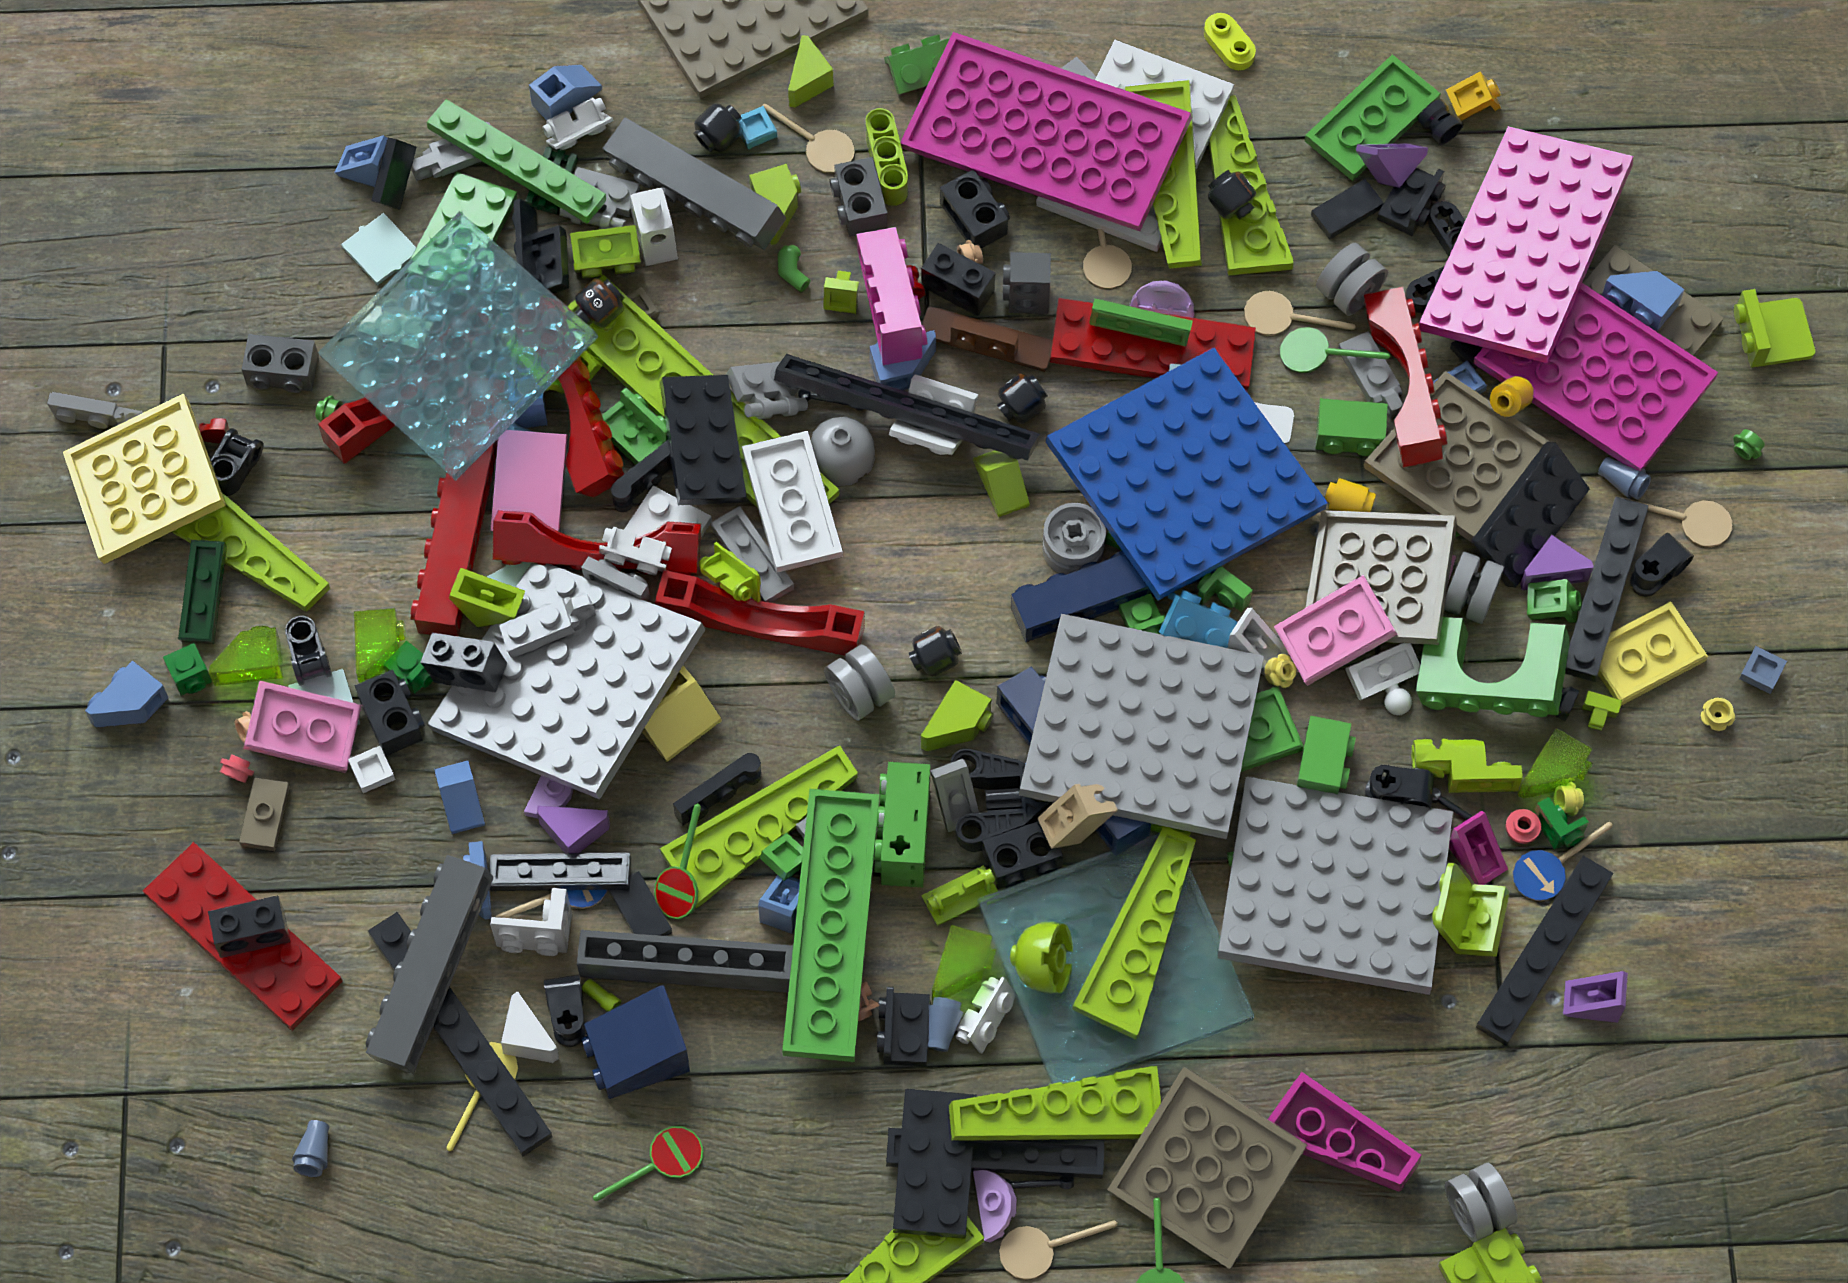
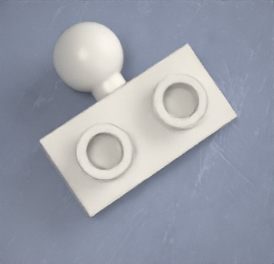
M1401 643L1345 668L1359 700L1385 689L1387 694L1384 704L1388 712L1393 715H1403L1410 710L1412 698L1406 690L1399 688L1398 683L1419 674L1420 663L1411 643Z

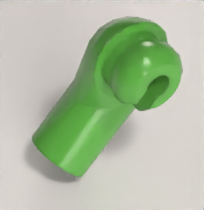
M795 245L783 246L778 253V273L780 277L795 289L803 292L807 289L811 280L797 269V261H799L801 251Z

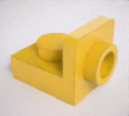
M1481 72L1446 89L1453 108L1461 121L1488 106H1491L1495 111L1501 108L1497 99L1501 96V92L1493 78L1488 80Z

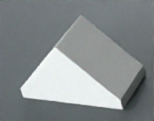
M1253 608L1246 609L1230 633L1229 649L1264 656L1261 674L1265 675L1264 669L1268 660L1274 657L1277 658L1279 654H1289L1281 640Z
M519 992L513 994L501 1041L503 1054L551 1063L559 1059L556 1045Z

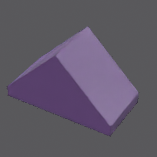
M1407 143L1357 144L1356 152L1378 183L1400 188L1425 158L1428 148Z
M1551 535L1525 569L1520 584L1521 589L1527 590L1528 583L1568 579L1571 584L1588 582L1593 570V563Z
M551 806L537 807L539 824L564 853H580L609 830L608 810Z
M1620 971L1565 981L1563 1015L1618 1023L1626 1006L1628 973Z

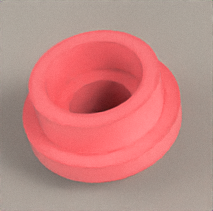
M231 754L229 760L222 758L220 761L223 764L220 773L240 782L246 783L248 776L252 777L254 771L248 769L250 762Z
M1519 809L1509 815L1505 828L1508 836L1513 841L1526 844L1534 841L1539 836L1541 822L1532 811ZM1525 821L1529 824L1530 828L1526 830L1521 829L1518 826V822Z

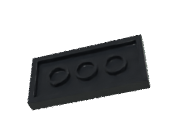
M728 375L662 377L660 388L677 505L744 503L746 490Z
M1546 442L1471 540L1486 561L1489 560L1504 566L1501 580L1507 587L1516 588L1523 578L1525 569L1550 536L1553 535L1555 537L1590 490L1556 442Z
M905 1089L893 1233L966 1238L974 1140H952L949 1105L955 1100L977 1097V1094Z

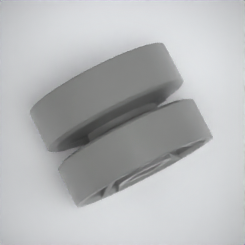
M1352 243L1342 249L1327 264L1317 280L1316 288L1328 299H1334V304L1347 316H1350L1365 306V294L1380 290L1388 276V270L1376 259H1370V254L1358 243Z
M1067 503L1057 507L1049 514L1044 524L1042 551L1045 561L1057 573L1065 574L1075 572L1082 565L1089 562L1100 563L1104 554L1106 527L1092 507L1088 505Z
M1463 552L1446 595L1444 611L1458 616L1464 605L1469 604L1466 619L1483 624L1500 582L1504 566L1488 560L1480 573L1478 572L1480 557Z
M862 644L846 653V661L839 658L824 668L825 677L836 698L849 715L857 721L874 711L873 703L880 707L895 697L894 687L883 666L875 655Z
M1485 1163L1470 1170L1469 1177L1461 1174L1445 1182V1192L1451 1210L1461 1229L1472 1242L1491 1235L1493 1228L1498 1231L1517 1222V1213L1509 1190L1498 1171L1490 1163Z

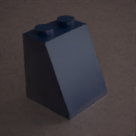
M664 985L656 987L584 1024L587 1036L582 1037L581 1041L587 1058L593 1056L595 1058L598 1068L592 1070L598 1090L605 1089L608 1099L690 1072L687 1049Z

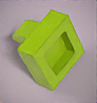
M838 271L836 279L826 277L823 300L824 310L856 314L859 282L850 280L851 272Z
M1588 691L1582 709L1592 711L1588 727L1602 731L1607 716L1617 717L1622 700Z

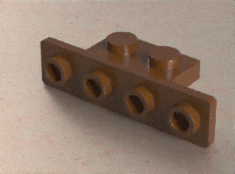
M929 306L926 311L922 325H924L926 332L934 330L936 342L1043 372L1047 370L1053 340Z

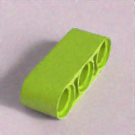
M876 108L871 110L866 116V143L869 155L874 160L884 202L890 206H897L902 204L908 196L907 168L893 114L886 109ZM882 127L886 130L877 131L875 128ZM890 155L892 158L884 159L881 156ZM897 183L899 186L891 187L888 184Z

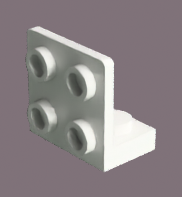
M916 374L911 379L909 393L974 413L978 398L976 393ZM898 419L892 425L889 432L890 436L898 438L902 443L918 444L940 455H952L962 442L961 439L947 438L942 433L926 428L919 429L910 423Z
M552 888L551 900L544 901L543 921L491 917L490 926L496 946L510 953H520L523 949L536 950L537 953L545 956H555L558 952L567 953L572 918L567 890Z

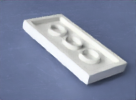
M808 431L742 446V453L776 573L843 557V551Z

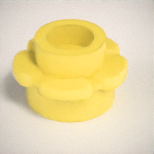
M1279 654L1277 658L1274 657L1268 660L1264 669L1267 681L1272 685L1281 686L1282 688H1287L1293 683L1297 672L1295 664L1286 654Z
M1714 698L1708 700L1703 705L1704 710L1701 712V720L1705 725L1711 726L1712 730L1723 731L1726 729V726L1733 724L1735 713L1732 704L1728 700ZM1715 713H1720L1721 717H1716Z
M1567 782L1566 786H1558L1555 789L1554 803L1559 805L1567 815L1575 816L1579 809L1583 807L1584 795L1582 790L1576 788L1573 782Z

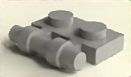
M577 167L575 176L606 193V202L600 208L604 212L602 214L597 212L588 224L599 226V229L625 226L626 220L616 218V216L619 214L630 217V196L639 193V183ZM560 208V216L571 219L572 223L583 224L582 220Z
M780 362L730 367L726 373L737 402H750V404L745 405L744 409L747 417L767 419L771 418L773 414L793 416L799 411L807 410L808 402L806 398H796L794 396L799 388H790L784 383L774 380L775 370Z

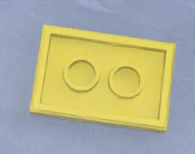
M1670 601L1610 633L1598 675L1613 698L1622 700V706L1700 665L1707 660L1708 655Z

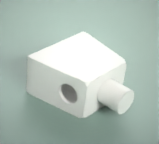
M663 188L632 194L630 196L631 213L634 225H636L645 265L650 266L678 259L673 224ZM661 234V242L655 243L650 241L653 236Z

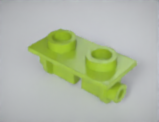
M717 542L714 543V555L710 557L705 556L699 561L700 572L714 583L720 582V587L737 601H746L752 597L755 601L760 602L761 578L758 572L738 559L733 552L728 551Z
M983 865L921 895L935 923L939 926L1000 896L993 883L995 878L990 869L986 870Z

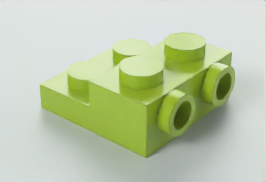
M1506 1228L1474 1242L1472 1247L1439 1262L1438 1265L1447 1283H1543L1534 1265L1527 1267L1521 1254L1525 1250L1516 1233L1510 1235Z

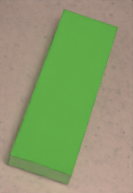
M1094 298L1089 324L1181 346H1187L1193 322L1192 320Z

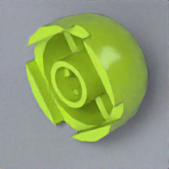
M1040 922L1025 929L1020 935L1017 944H1014L1011 948L1010 961L1012 966H1015L1016 973L1024 985L1035 991L1050 994L1061 993L1065 990L1072 971V964L1066 963V952H1073L1072 936L1068 926L1057 922Z

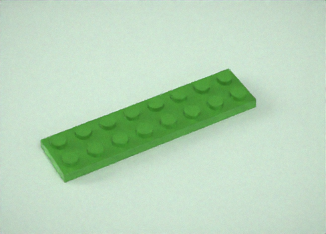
M809 789L782 1050L783 1056L850 1062L855 1060L879 794Z

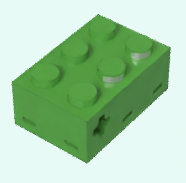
M888 762L887 774H880V806H878L877 813L878 829L874 855L875 873H881V885L923 888L930 798V764Z

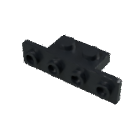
M522 199L514 200V213L512 215L516 238L514 252L517 259V271L515 272V280L518 285L517 311L541 297L569 289L566 230L558 225L538 232L537 212Z

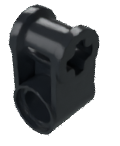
M230 428L225 433L220 446L210 460L220 490L226 496H231L240 489L251 469L259 461L264 447L261 440L255 439L252 441L239 435L238 431L234 428ZM222 473H231L224 478L218 477Z
M1670 533L1664 534L1636 561L1635 571L1630 577L1632 590L1644 597L1656 594L1672 578L1677 577L1687 568L1694 555Z
M307 616L292 618L285 627V634L298 685H304L306 680L326 675L327 678L333 676L325 648L314 621ZM302 635H309L304 640H297Z
M1380 765L1371 772L1365 787V796L1400 802L1401 805L1406 803L1432 809L1434 774L1425 769Z
M579 974L544 980L548 1011H550L556 1041L565 1047H573L582 1042L581 1038L586 1035L582 1008L584 1002ZM572 1022V1028L565 1029V1023Z

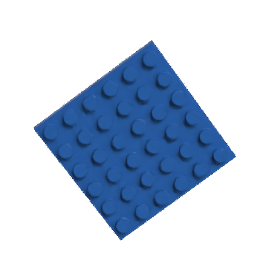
M1215 348L1053 432L1046 438L1048 447L1158 601L1325 510L1328 504Z

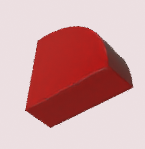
M223 418L211 419L210 424L205 425L201 423L198 426L204 442L221 443L225 433L229 430L227 420Z

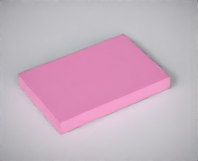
M499 429L491 531H493V520L497 511L502 510L532 512L545 524L560 532L568 435Z
M1364 575L1274 626L1307 686L1398 635Z
M259 681L243 749L346 773L362 705Z

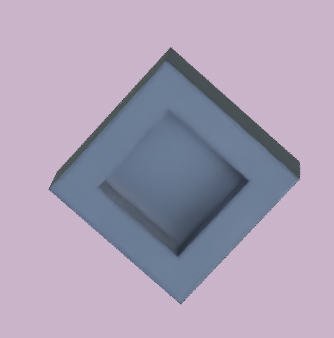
M1755 646L1739 679L1771 694L1787 661Z

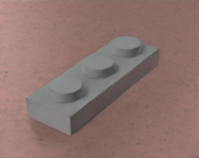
M740 506L711 522V529L725 549L733 552L738 559L749 567L754 568L760 575L761 601L772 603L794 590V583L785 571L776 573L769 547Z

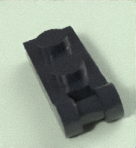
M668 440L613 483L611 487L613 506L618 512L629 511L633 507L634 498L644 490H650L652 486H657L662 476L672 469Z
M747 753L674 802V814L681 825L684 826L691 821L695 804L701 806L698 817L699 821L708 813L710 807L719 801L724 803L730 800L736 794L737 789L745 783L749 785L758 783L762 777L759 756L754 753Z

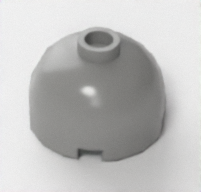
M837 417L821 423L815 429L811 437V444L819 472L836 486L852 485L872 470L875 461L874 440L866 426L855 419Z

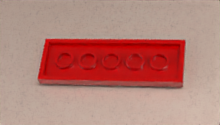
M1064 298L1058 299L1050 363L1157 378L1169 372L1170 363L1182 365L1215 348L1246 392L1248 391L1256 327L1170 315L1193 321L1187 346H1181L1090 325L1089 320L1093 303Z
M194 842L143 890L149 900L291 1031L343 982L341 976L289 929L291 941L289 943L220 958L214 945L208 911L257 899Z

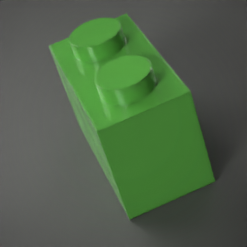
M1320 398L1317 413L1315 449L1324 450L1330 454L1356 452L1361 456H1370L1386 438L1388 404Z
M1310 716L1297 787L1338 794L1339 788L1346 789L1350 768H1344L1345 756L1352 757L1356 737L1349 736L1351 723Z

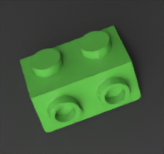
M938 34L921 39L922 46L910 49L908 43L890 49L892 55L884 57L885 63L889 64L897 94L928 85L950 38L941 40Z
M627 388L620 392V401L602 414L604 421L611 429L612 443L635 465L668 440L665 419L660 415L656 416L648 409L645 400L638 394L633 395Z

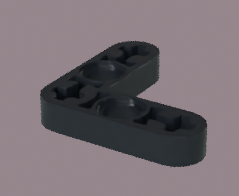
M1441 201L1432 206L1428 225L1449 257L1454 247L1451 241L1459 236L1465 219L1454 204ZM1441 213L1443 217L1449 216L1448 224L1444 219L1438 220V214ZM1445 266L1412 281L1408 285L1405 297L1406 300H1413L1416 313H1423L1434 291H1430L1431 285L1435 289ZM1418 291L1420 295L1427 293L1426 299L1423 301L1421 297L1414 298L1415 292Z

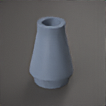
M1610 457L1604 459L1598 470L1600 476L1608 480L1628 499L1632 497L1637 500L1640 499L1651 482V476L1646 474L1645 469L1638 471Z
M934 997L933 1005H929L928 1048L948 1052L950 1042L963 1015V1012L960 1011L961 1002L948 998Z
M318 1120L308 1122L307 1129L292 1157L294 1162L293 1169L297 1173L308 1177H318L327 1168L328 1132L330 1128L327 1123Z

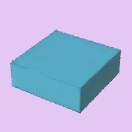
M764 106L741 115L742 119L739 121L742 128L741 137L748 149L777 137V130Z

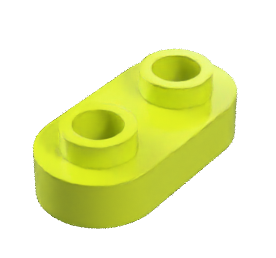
M1216 13L1208 17L1204 26V37L1213 50L1229 68L1234 70L1249 68L1254 62L1256 52L1255 45L1230 15ZM1217 25H1222V26H1225L1226 28H1224V29H1219V28H1217L1216 26H1217ZM1235 48H1243L1245 51L1238 52Z

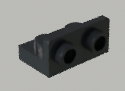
M1415 168L1400 188L1393 187L1378 213L1377 220L1413 236L1418 226L1423 228L1426 225L1432 211L1429 209L1432 201L1439 202L1444 193L1446 184L1442 183L1445 171L1438 169L1433 176L1419 168Z
M887 987L886 997H879V1019H885V1031H878L877 1053H884V1065L927 1066L930 994L894 993V987Z

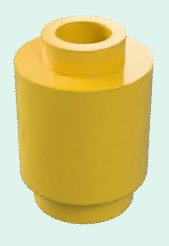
M1510 377L1492 390L1490 394L1491 407L1501 416H1513L1532 402L1533 387L1523 377Z
M1339 478L1337 484L1330 482L1325 499L1330 503L1328 510L1371 512L1377 494L1370 492L1368 487Z

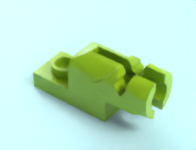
M1431 739L1413 740L1411 748L1412 769L1428 770L1434 774V777L1443 778L1447 774L1449 793L1511 792L1519 790L1523 779L1522 765L1497 762L1487 766L1485 744L1483 741L1475 739H1442L1439 749H1436Z

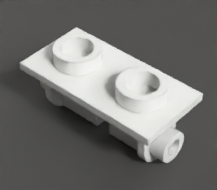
M592 97L573 107L577 119L572 121L569 112L565 111L546 120L547 124L542 126V129L547 138L552 136V138L546 140L548 145L556 150H564L574 146L578 142L577 139L586 134L595 135L606 129L605 125L614 120L612 117L601 112L606 109L602 99L598 98L595 100Z
M617 527L605 529L602 541L607 542L608 545L607 547L599 546V553L605 555L604 560L617 565H624L625 561L638 565L637 570L650 575H657V571H666V565L661 564V560L668 561L672 550L671 547L666 546V542L643 536L640 548L633 546L637 534Z
M990 977L988 981L982 983L981 988L972 1001L973 1006L981 1009L980 1012L968 1009L956 1029L958 1032L956 1039L964 1044H968L971 1041L981 1054L988 1043L994 1039L997 1027L1004 1015L1011 1010L1016 993L1004 977H1001L1000 981Z

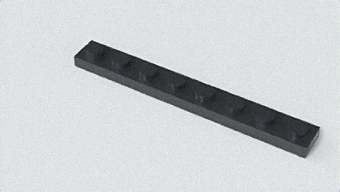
M789 354L784 356L775 370L774 380L784 383L790 388L816 393L821 398H832L847 403L853 408H863L879 413L884 418H895L910 423L919 429L926 428L942 433L947 438L961 439L973 443L982 449L1002 452L1013 459L1028 461L1038 443L1039 433Z
M398 912L368 930L369 936L394 971L398 963L403 962L408 951L407 940L411 933V930ZM449 986L433 1028L519 1153L524 1157L553 1137L552 1133Z

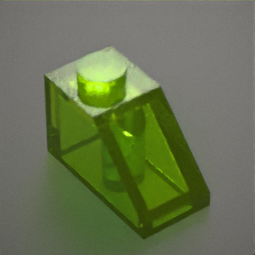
M395 608L354 611L356 676L359 683L380 675L385 670L383 664L400 648V641L406 640L404 620H398Z
M255 626L250 630L241 631L209 666V674L214 686L282 679L281 644L276 627Z
M1556 728L1523 780L1518 796L1525 799L1554 793L1558 786H1566L1569 782L1575 783L1576 779L1583 781L1593 765L1592 762L1588 761L1592 748Z
M951 925L933 984L932 1001L934 997H951L981 981L985 968L992 970L997 949L992 948L991 935Z

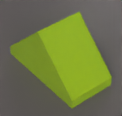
M806 35L801 36L788 88L789 107H797L834 86L833 68L809 36Z
M995 450L973 458V462L998 517L1029 507L1030 503L1017 459L1010 458L1005 453Z
M460 568L449 599L477 627L502 624L515 619L525 595V590Z

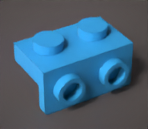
M1183 590L1181 595L1174 592L1168 595V598L1173 602L1159 633L1166 637L1171 636L1228 648L1230 633L1238 623L1229 617L1231 610L1213 602L1210 608L1200 604L1201 597L1186 590Z

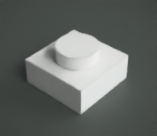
M381 746L348 759L362 793L395 780Z

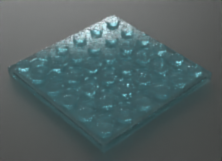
M459 211L318 354L456 481L598 338V335Z
M1159 834L1143 839L1117 856L1112 851L977 899L978 907L1051 1084L1080 1081L1082 1078L1093 1076L1098 1078L1254 1020V1013L1231 961L1217 958L1220 935L1190 866L1187 870L1137 1039L1135 1040L1072 1010L1073 1004ZM1040 922L1066 924L1071 932L1073 952H1066V963L1072 964V971L1069 982L1061 993H1042L1024 985L1016 973L1015 966H1012L1010 961L1011 948L1014 944H1017L1020 935L1025 929Z

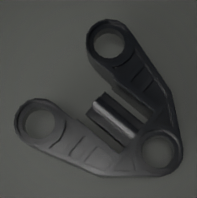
M972 749L958 750L951 758V763L964 759L976 765L975 770L969 773L973 788L984 789L988 812L964 815L956 824L957 842L967 851H982V840L1038 822V817L1053 803L1048 801L1035 802L1029 797L1019 796L1026 764L1018 759ZM971 824L978 827L982 833L976 839H967L962 835L961 830L965 825Z

